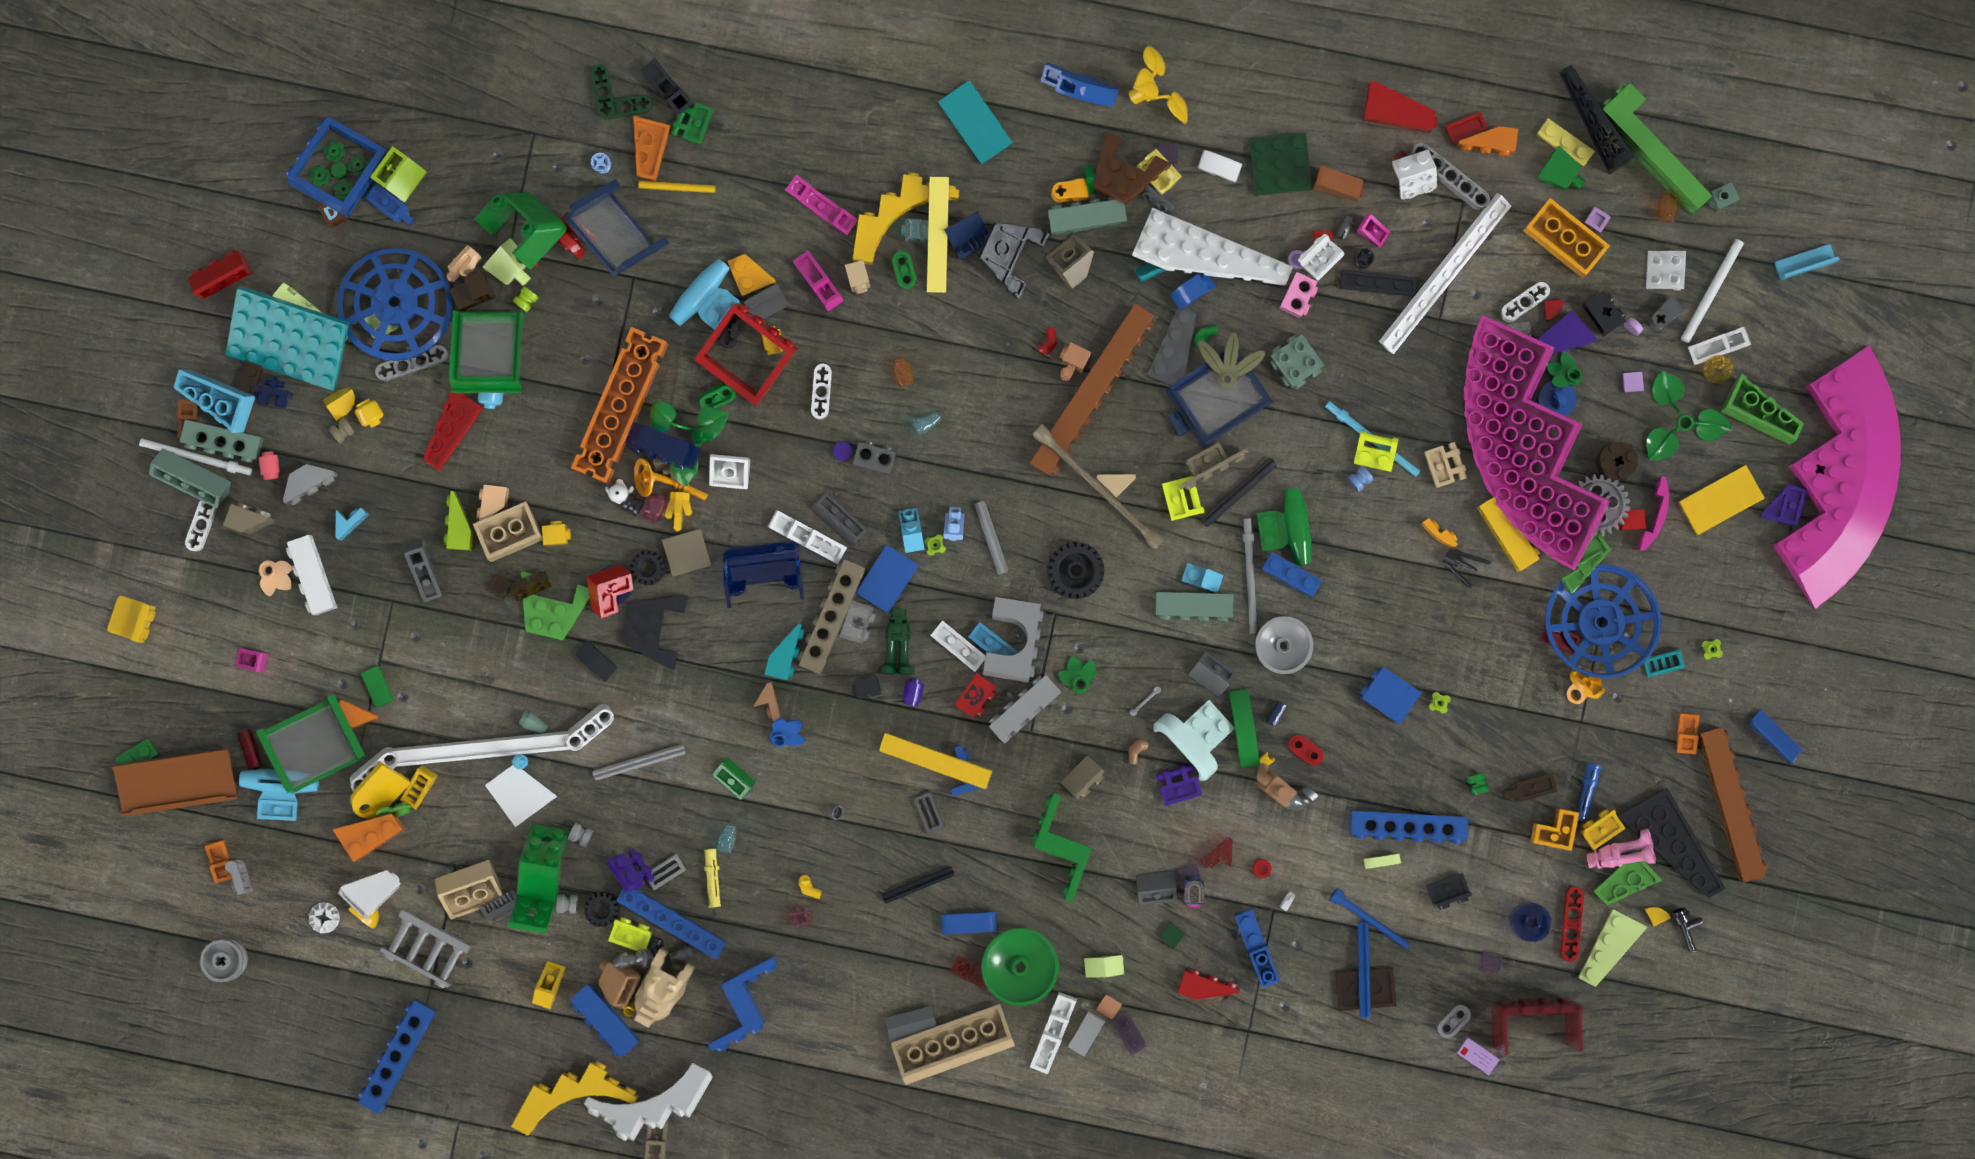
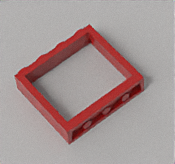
M735 303L694 360L756 406L765 397L798 348L791 342V339L783 338L779 335L780 332L775 327L766 325L762 317L759 315L754 316L750 313L747 306ZM734 314L786 352L758 392L707 354Z

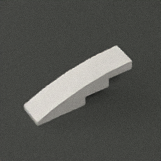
M776 510L767 526L836 564L839 563L847 548Z
M1061 992L1058 993L1031 1062V1068L1048 1074L1076 1004V998Z

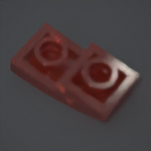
M958 955L950 973L987 990L982 976L981 965Z

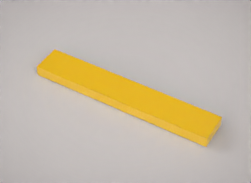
M884 733L879 749L880 752L983 789H987L993 771L889 733Z

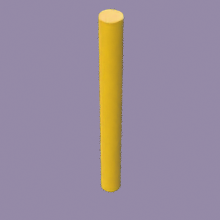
M639 181L640 189L715 193L716 189L715 185Z

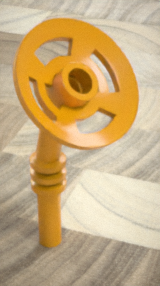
M638 459L635 463L634 481L637 491L641 496H649L653 489V482L658 481L675 486L674 489L678 488L679 491L682 490L684 493H690L706 501L707 493L689 484L688 486H683L676 479L655 473L646 459Z

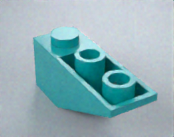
M798 624L770 654L765 675L787 681L789 677L792 678L795 666H792L793 659L798 658L800 650L797 647L798 640L803 639L805 629H802V624Z

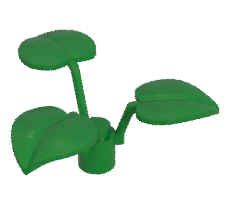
M1665 371L1660 372L1654 380L1652 388L1653 398L1661 406L1671 403L1679 416L1675 421L1677 427L1670 432L1665 428H1656L1648 434L1646 447L1650 460H1662L1676 452L1679 440L1672 436V434L1680 431V429L1690 430L1693 425L1697 424L1696 433L1704 441L1717 440L1732 429L1728 420L1721 413L1713 409L1702 410L1698 414V421H1693L1691 416L1683 414L1674 401H1678L1683 397L1684 385L1679 378Z
M655 401L650 407V423L654 430L666 432L671 425L692 431L691 438L696 444L685 449L684 453L676 452L671 459L673 476L681 485L688 486L698 469L696 457L688 452L701 446L702 443H709L712 439L716 438L723 429L729 413L714 407H705L698 415L697 421L700 427L692 428L672 422L676 417V411L670 403Z

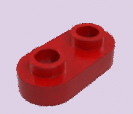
M1294 735L1289 739V750L1307 764L1315 766L1322 762V750L1304 736ZM1296 741H1300L1302 743V746L1300 748L1295 747ZM1312 752H1315L1317 754V758L1315 760L1311 759L1310 757Z

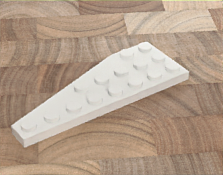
M1154 208L1150 212L1132 254L1136 258L1168 271L1176 269L1184 270V273L1200 272L1207 276L1231 279L1239 277L1247 281H1251V279L1263 280V283L1286 285L1293 266Z

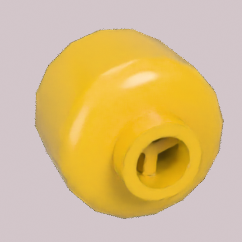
M367 399L356 405L355 415L362 426L373 428L381 423L380 419L384 414L375 400L370 401V399Z

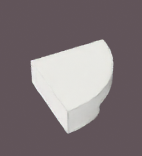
M1288 891L1279 905L1280 908L1287 911L1295 898V894Z

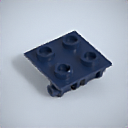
M978 211L944 229L959 260L965 259L971 253H976L975 251L977 250L980 251L988 235V231Z

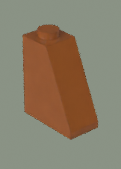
M1320 166L1312 190L1357 202L1359 197H1363L1365 186H1362V179Z

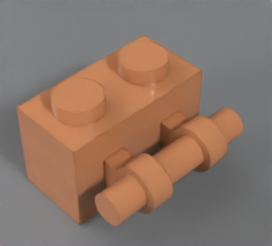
M1070 342L1069 346L1065 345L1060 358H1062L1061 364L1067 367L1061 370L1060 378L1063 381H1068L1071 379L1074 371L1082 374L1091 356V352Z

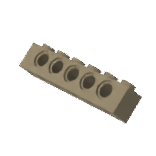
M845 559L843 563H838L835 573H838L835 580H831L827 589L830 591L828 598L824 597L820 608L823 610L820 616L816 615L813 621L814 631L813 633L809 632L805 643L808 645L805 651L801 650L798 656L799 666L821 675L866 568ZM843 576L851 578L849 586L841 585L840 580ZM837 593L842 594L844 597L843 602L840 604L833 602V596ZM828 611H834L836 614V618L832 622H828L825 618ZM820 629H827L828 637L822 640L818 637ZM814 646H818L821 649L818 657H812L810 654V650Z

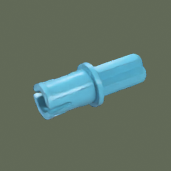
M517 754L514 756L512 764L516 769H523L528 765V758L523 754Z

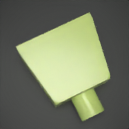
M511 238L503 243L483 266L485 270L506 285H509L516 279L524 286L531 279L523 271L526 266L512 253L518 246Z

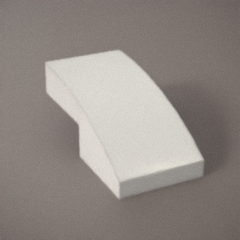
M1204 150L1197 168L1212 175H1218L1231 182H1236L1242 164Z

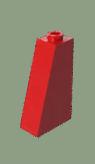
M1370 81L1363 121L1430 133L1433 128H1436L1438 117H1435V110L1376 81Z

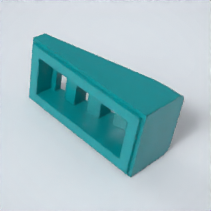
M1681 648L1651 656L1644 662L1647 678L1686 667ZM1672 655H1676L1679 665L1675 666ZM1665 657L1669 658L1671 667L1667 668ZM1657 659H1661L1663 666L1661 670L1659 669ZM1649 661H1653L1656 671L1652 672Z

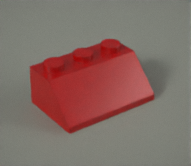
M232 250L220 261L216 259L208 264L209 267L203 270L200 268L192 272V276L188 277L193 294L205 300L252 274L253 271L243 253L239 250Z

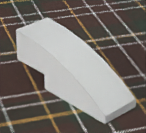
M1742 327L1690 346L1688 349L1694 365L1752 344L1746 328Z

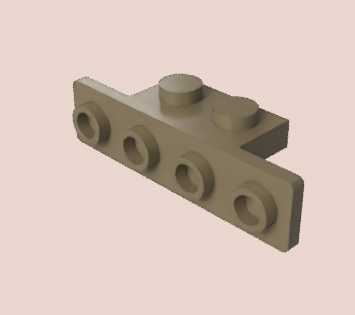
M1218 442L1189 458L1185 462L1194 477L1179 486L1180 490L1185 487L1189 490L1197 485L1196 481L1200 479L1205 481L1213 476L1212 472L1216 470L1222 472L1230 467L1228 465L1230 462L1235 461V463H1238L1245 459L1244 455L1248 452V449L1246 448L1228 458Z

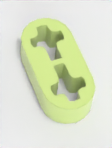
M1400 853L1364 859L1365 869L1401 863Z

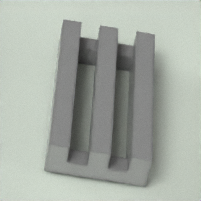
M677 854L651 869L652 873L673 860L677 862L656 875L652 882H649L653 891L687 870ZM679 866L681 868L679 871L675 872L674 874L667 877L658 884L655 885L653 883L654 881L664 876L668 872L672 871L676 867Z

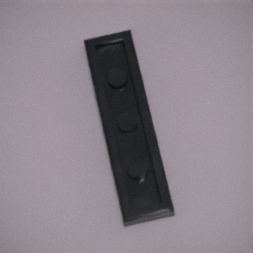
M1341 270L1339 289L1415 297L1418 278Z

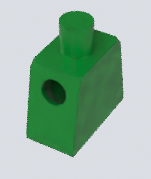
M1560 146L1555 149L1536 178L1538 181L1561 191H1565L1570 184L1580 190L1586 181L1577 175L1581 165Z

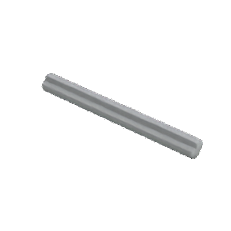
M680 744L594 770L593 777L595 780L607 778L686 753L684 745Z

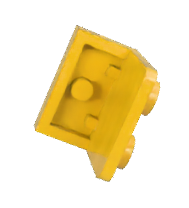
M119 596L107 630L110 633L129 638L132 641L144 643L149 635V626L155 617L156 607L125 596Z

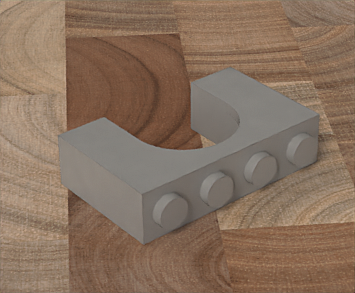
M995 597L992 620L1018 625L1025 632L1027 643L1021 652L1011 656L986 652L983 675L1029 682V677L1034 676L1035 666L1031 664L1032 658L1036 659L1038 647H1034L1035 640L1040 638L1041 629H1038L1037 626L1038 621L1042 622L1044 611L1040 610L1041 604Z

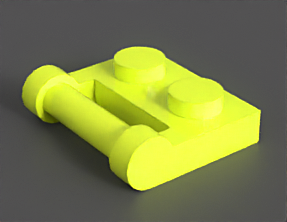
M1361 430L1354 464L1391 472L1399 438L1393 437V439L1368 434L1367 431ZM1369 441L1391 446V449L1388 451L1365 446L1364 442Z
M1194 476L1162 484L1171 521L1205 513L1204 508L1201 507L1196 486L1189 489L1194 507L1192 510L1188 509L1184 490L1179 488L1181 484L1192 479Z

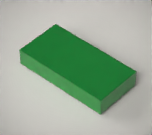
M379 665L361 673L375 708L395 701Z

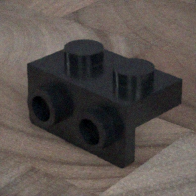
M1463 873L1426 885L1433 907H1439V910L1450 907V903L1455 901L1458 904L1469 900L1468 897L1472 896Z

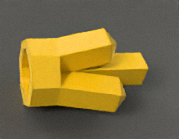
M670 492V500L665 517L671 519L674 514V529L677 532L682 529L683 510L687 516L692 514L690 493Z

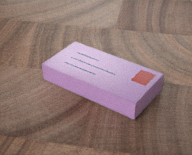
M1468 1037L1456 1052L1487 1075H1490L1500 1060Z

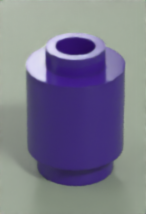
M910 678V681H905L902 697L904 699L903 704L918 707L919 702L922 700L924 689L921 679Z

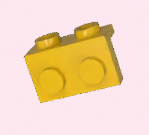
M1607 808L1598 814L1599 818L1595 821L1591 819L1582 825L1583 829L1580 832L1592 850L1597 849L1626 829L1617 817L1614 809L1608 810Z

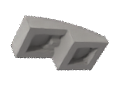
M1088 1011L1068 1047L1085 1056L1105 1020Z

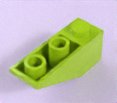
M450 491V495L447 496L449 515L446 514L445 526H448V533L444 535V545H447L446 549L472 551L473 529L457 493Z

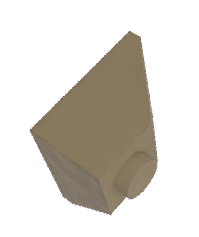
M1073 233L1045 258L1061 278L1073 289L1087 277L1094 252Z

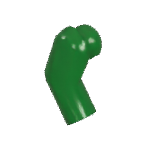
M1217 325L1199 328L1194 337L1195 345L1199 347V341L1206 342L1208 336L1218 334Z

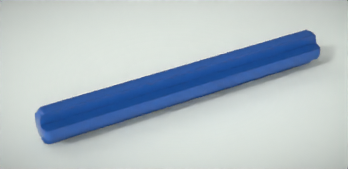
M1359 922L1360 1018H1369V930L1367 922Z

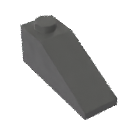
M420 538L405 543L404 555L423 602L442 597L423 539Z

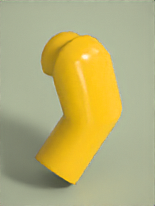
M802 875L798 880L802 893L820 899L822 890L813 888L810 877Z

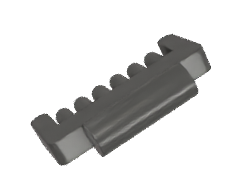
M512 888L510 892H506V895L502 894L503 899L501 896H498V900L495 898L489 904L486 903L485 906H480V910L487 921L495 918L499 922L511 915L517 897L515 889Z

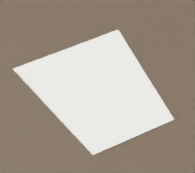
M513 765L485 785L515 827L557 797L525 771L516 769Z

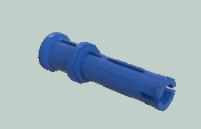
M1587 762L1586 774L1582 778L1584 785L1577 808V813H1579L1578 820L1587 822L1594 789L1599 785L1600 770H1603L1602 766Z

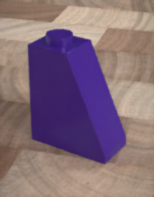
M1571 310L1537 340L1555 347L1553 355L1589 345L1596 341L1597 338Z

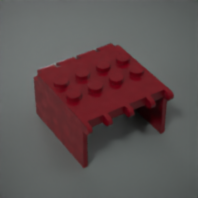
M1557 997V999L1538 998V1000L1520 998L1518 1001L1499 999V1002H1492L1493 1048L1504 1055H1509L1508 1015L1565 1013L1566 1045L1578 1052H1583V1006L1572 1001V998Z

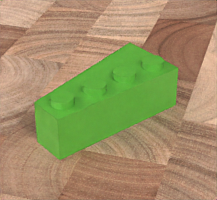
M1739 375L1734 381L1721 412L1788 445L1794 443L1804 423L1788 410L1779 406L1776 400L1771 396L1768 397L1756 384H1752L1747 380L1745 375Z

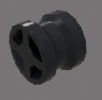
M631 493L625 501L622 510L630 511L636 517L641 511L645 500L642 498L638 499Z

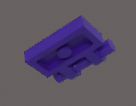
M1183 764L1179 768L1173 770L1166 769L1162 771L1163 773L1156 774L1158 782L1166 781V786L1159 787L1165 806L1202 795L1197 777L1190 779L1188 777V773L1195 771L1193 764L1186 766ZM1182 775L1183 781L1172 783L1171 778Z
M634 848L628 851L631 858H627L622 853L608 859L606 863L626 893L642 887L644 884L643 878H646L648 882H652L655 879L651 868L645 865L643 857ZM637 865L640 871L637 872L633 866Z

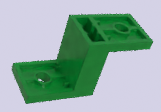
M1053 793L1052 796L1048 795L1044 806L1048 808L1045 814L1041 813L1038 822L1041 825L1039 832L1035 831L1031 842L1034 843V848L1077 863L1076 866L1072 865L1068 875L1071 877L1070 883L1065 884L1062 895L1065 896L1064 900L1072 903L1092 848L1048 832L1061 795Z
M537 824L531 825L519 861L517 897L508 922V928L547 934L557 902V895L559 894L561 861L570 830Z

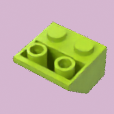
M392 146L370 178L405 203L427 171Z

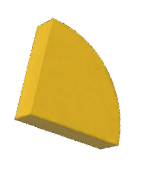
M1656 907L1644 909L1653 927L1671 918L1663 909Z

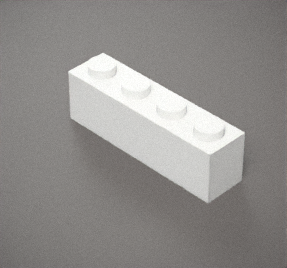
M306 535L287 542L288 547L286 551L289 558L293 559L294 566L292 568L295 576H299L301 582L299 589L302 595L305 594L307 602H305L308 613L311 612L312 615L316 616L336 609L337 605L313 536Z

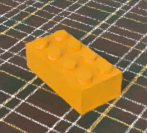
M1551 198L1546 201L1523 230L1581 278H1584L1610 247L1608 243Z

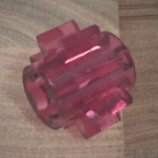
M797 906V913H790L791 916H794V920L790 923H796V929L802 925L807 929L806 923H813L809 919L813 912H806L807 906L803 910H800ZM804 913L807 921L798 922L799 918H797V915Z

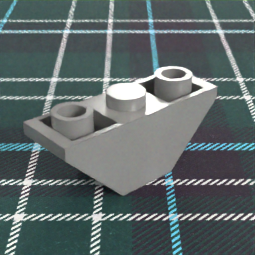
M308 464L290 473L283 502L288 505L299 503L304 495L308 494L310 496L316 493L318 487L323 484L327 486L335 481L334 478L338 476L337 473Z

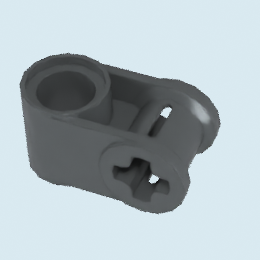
M1672 295L1649 317L1648 324L1653 330H1660L1677 318L1685 308ZM1660 317L1662 320L1658 324L1656 321Z

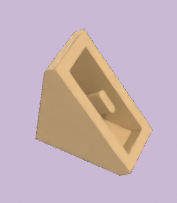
M1136 474L1096 476V480L1115 499L1136 478Z

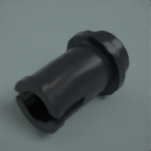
M656 936L649 940L651 943L648 947V950L652 952L653 960L660 948L664 947V940Z

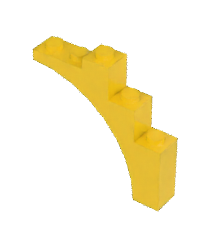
M909 172L908 175H903L900 197H897L896 193L886 192V195L881 194L878 217H875L874 213L864 212V215L859 214L853 262L864 260V264H873L876 249L888 228L906 212L929 202L930 183L922 185L923 177H919L917 173ZM949 185L948 200H959V190H956L955 186Z
M592 1061L580 1081L577 1080V1075L568 1072L561 1075L552 1092L549 1091L550 1087L545 1084H535L511 1127L529 1136L538 1122L549 1111L574 1098L609 1096L635 1104L639 1095L636 1094V1090L629 1086H626V1088L620 1086V1082L615 1078H606L609 1072L606 1069V1065L600 1061Z

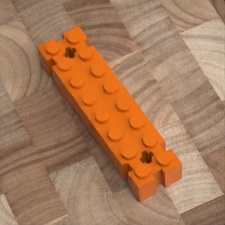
M633 327L630 328L625 340L629 344L627 350L621 349L580 445L584 449L582 455H576L571 469L587 476L589 471L592 472L594 479L608 485L615 471L611 466L613 462H619L660 366L656 362L657 358H663L669 345L667 341L652 336L651 340H649L645 332ZM642 349H645L646 356L640 357L639 350L643 351ZM597 454H600V458H602V460L600 462L597 461L598 463H595L593 457L598 456Z

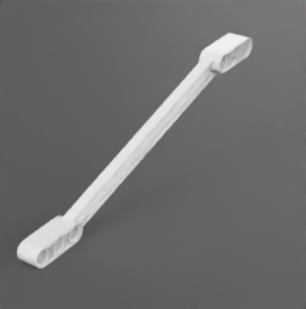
M601 704L568 731L402 748L386 747L351 775V788L354 791L358 787L354 784L355 781L359 779L364 780L370 773L369 770L376 767L380 761L394 769L398 766L569 749L577 751L613 722L614 716L609 706ZM602 712L609 713L606 718H599ZM588 724L594 725L590 731L584 730ZM572 737H579L577 742H569ZM387 755L394 756V759L391 761L384 760Z

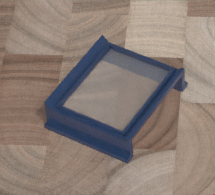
M616 179L572 203L569 206L572 210L565 217V221L613 277H616L619 273L669 244L665 237L654 243L613 194L620 186Z
M1225 351L1219 354L1222 363H1224ZM1238 351L1235 365L1244 359L1240 351ZM1205 363L1165 390L1202 448L1273 403L1252 370L1238 376L1236 384L1232 388L1225 389L1218 384L1217 378L1219 374L1208 363ZM1227 375L1224 377L1225 383H1229L1231 381L1230 376Z

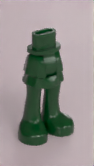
M891 609V617H889L885 630L887 633L885 637L887 645L885 663L879 666V674H896V642H899L897 674H915L914 667L909 664L908 659L909 634L911 631L907 622L909 618H906L907 609Z

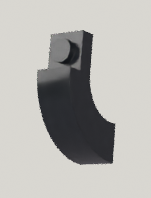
M655 58L640 69L652 87L677 115H680L693 104L690 98L672 80Z

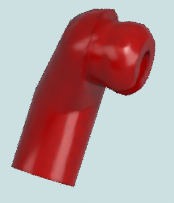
M1055 328L1046 329L1047 340L1038 346L1040 354L1047 355L1057 346Z

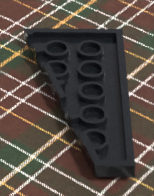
M1572 65L1564 68L1559 74L1610 175L1635 157L1579 77L1578 72Z
M1668 788L1661 790L1617 816L1639 837L1642 830L1649 829L1654 846L1653 850L1707 898L1726 889Z

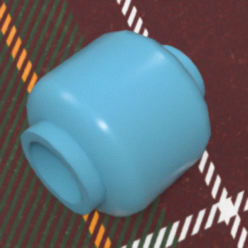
M478 393V402L484 404L483 408L495 409V405L502 404L504 393Z

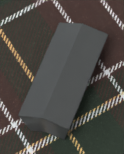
M932 1006L885 1018L890 1040L937 1027Z

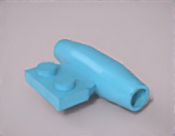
M719 258L708 266L680 296L669 317L681 326L698 312L701 320L715 330L731 306L735 303H741L726 289L718 288L730 268Z
M256 769L240 772L239 785L241 787L262 791L258 799L257 819L297 821L298 800L295 793L314 792L319 789L318 781L293 794H287L275 769ZM285 770L292 785L299 781L302 782L301 780L313 775L296 770Z

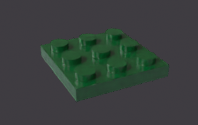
M1306 133L1249 139L1255 196L1312 190Z

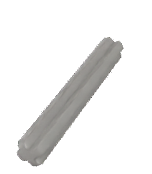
M985 501L977 502L975 508L997 573L999 575L1007 573L1008 568Z

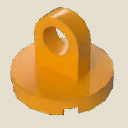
M1575 670L1570 672V680L1573 683L1567 691V698L1570 702L1580 704L1587 697L1598 699L1603 695L1605 688L1601 686L1603 683L1600 678L1589 677ZM1573 690L1580 691L1581 698H1576L1573 695Z

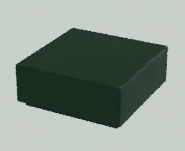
M1170 922L1158 937L1174 949L1185 936V933Z

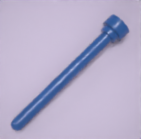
M1338 887L1334 890L1329 898L1331 902L1335 905L1342 904L1403 948L1409 947L1408 941L1348 900L1344 891Z

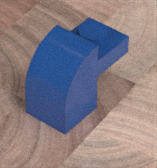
M1201 273L1185 282L1171 293L1170 296L1178 308L1183 310L1201 296L1213 290L1216 285L1209 276Z

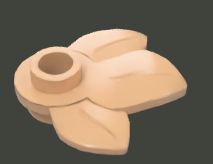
M264 561L259 566V574L262 577L260 586L266 595L272 596L276 588L280 590L291 589V579L287 574L293 568L288 562L278 561L275 563L273 561ZM267 567L272 568V572L270 574L266 573Z

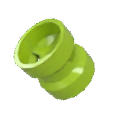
M523 286L519 296H515L512 301L525 312H528L531 309L530 305L536 302L539 297Z

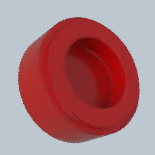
M1258 859L1253 863L1252 872L1256 877L1266 878L1271 874L1272 867L1267 860Z

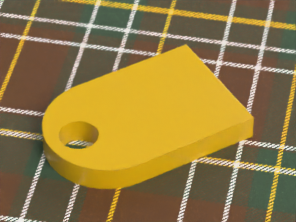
M380 761L353 791L350 799L351 806L354 812L362 818L378 817L380 814L376 815V812L381 808L390 807L411 782L407 777ZM362 805H369L367 809L360 810V807Z

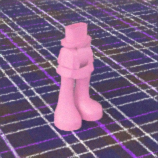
M1649 829L1642 830L1640 838L1637 840L1608 844L1600 848L1599 851L1595 849L1594 852L1586 854L1589 868L1622 867V864L1633 862L1656 863ZM1643 849L1637 853L1621 855L1623 852Z

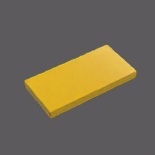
M1747 465L1678 503L1696 535H1699L1765 498Z

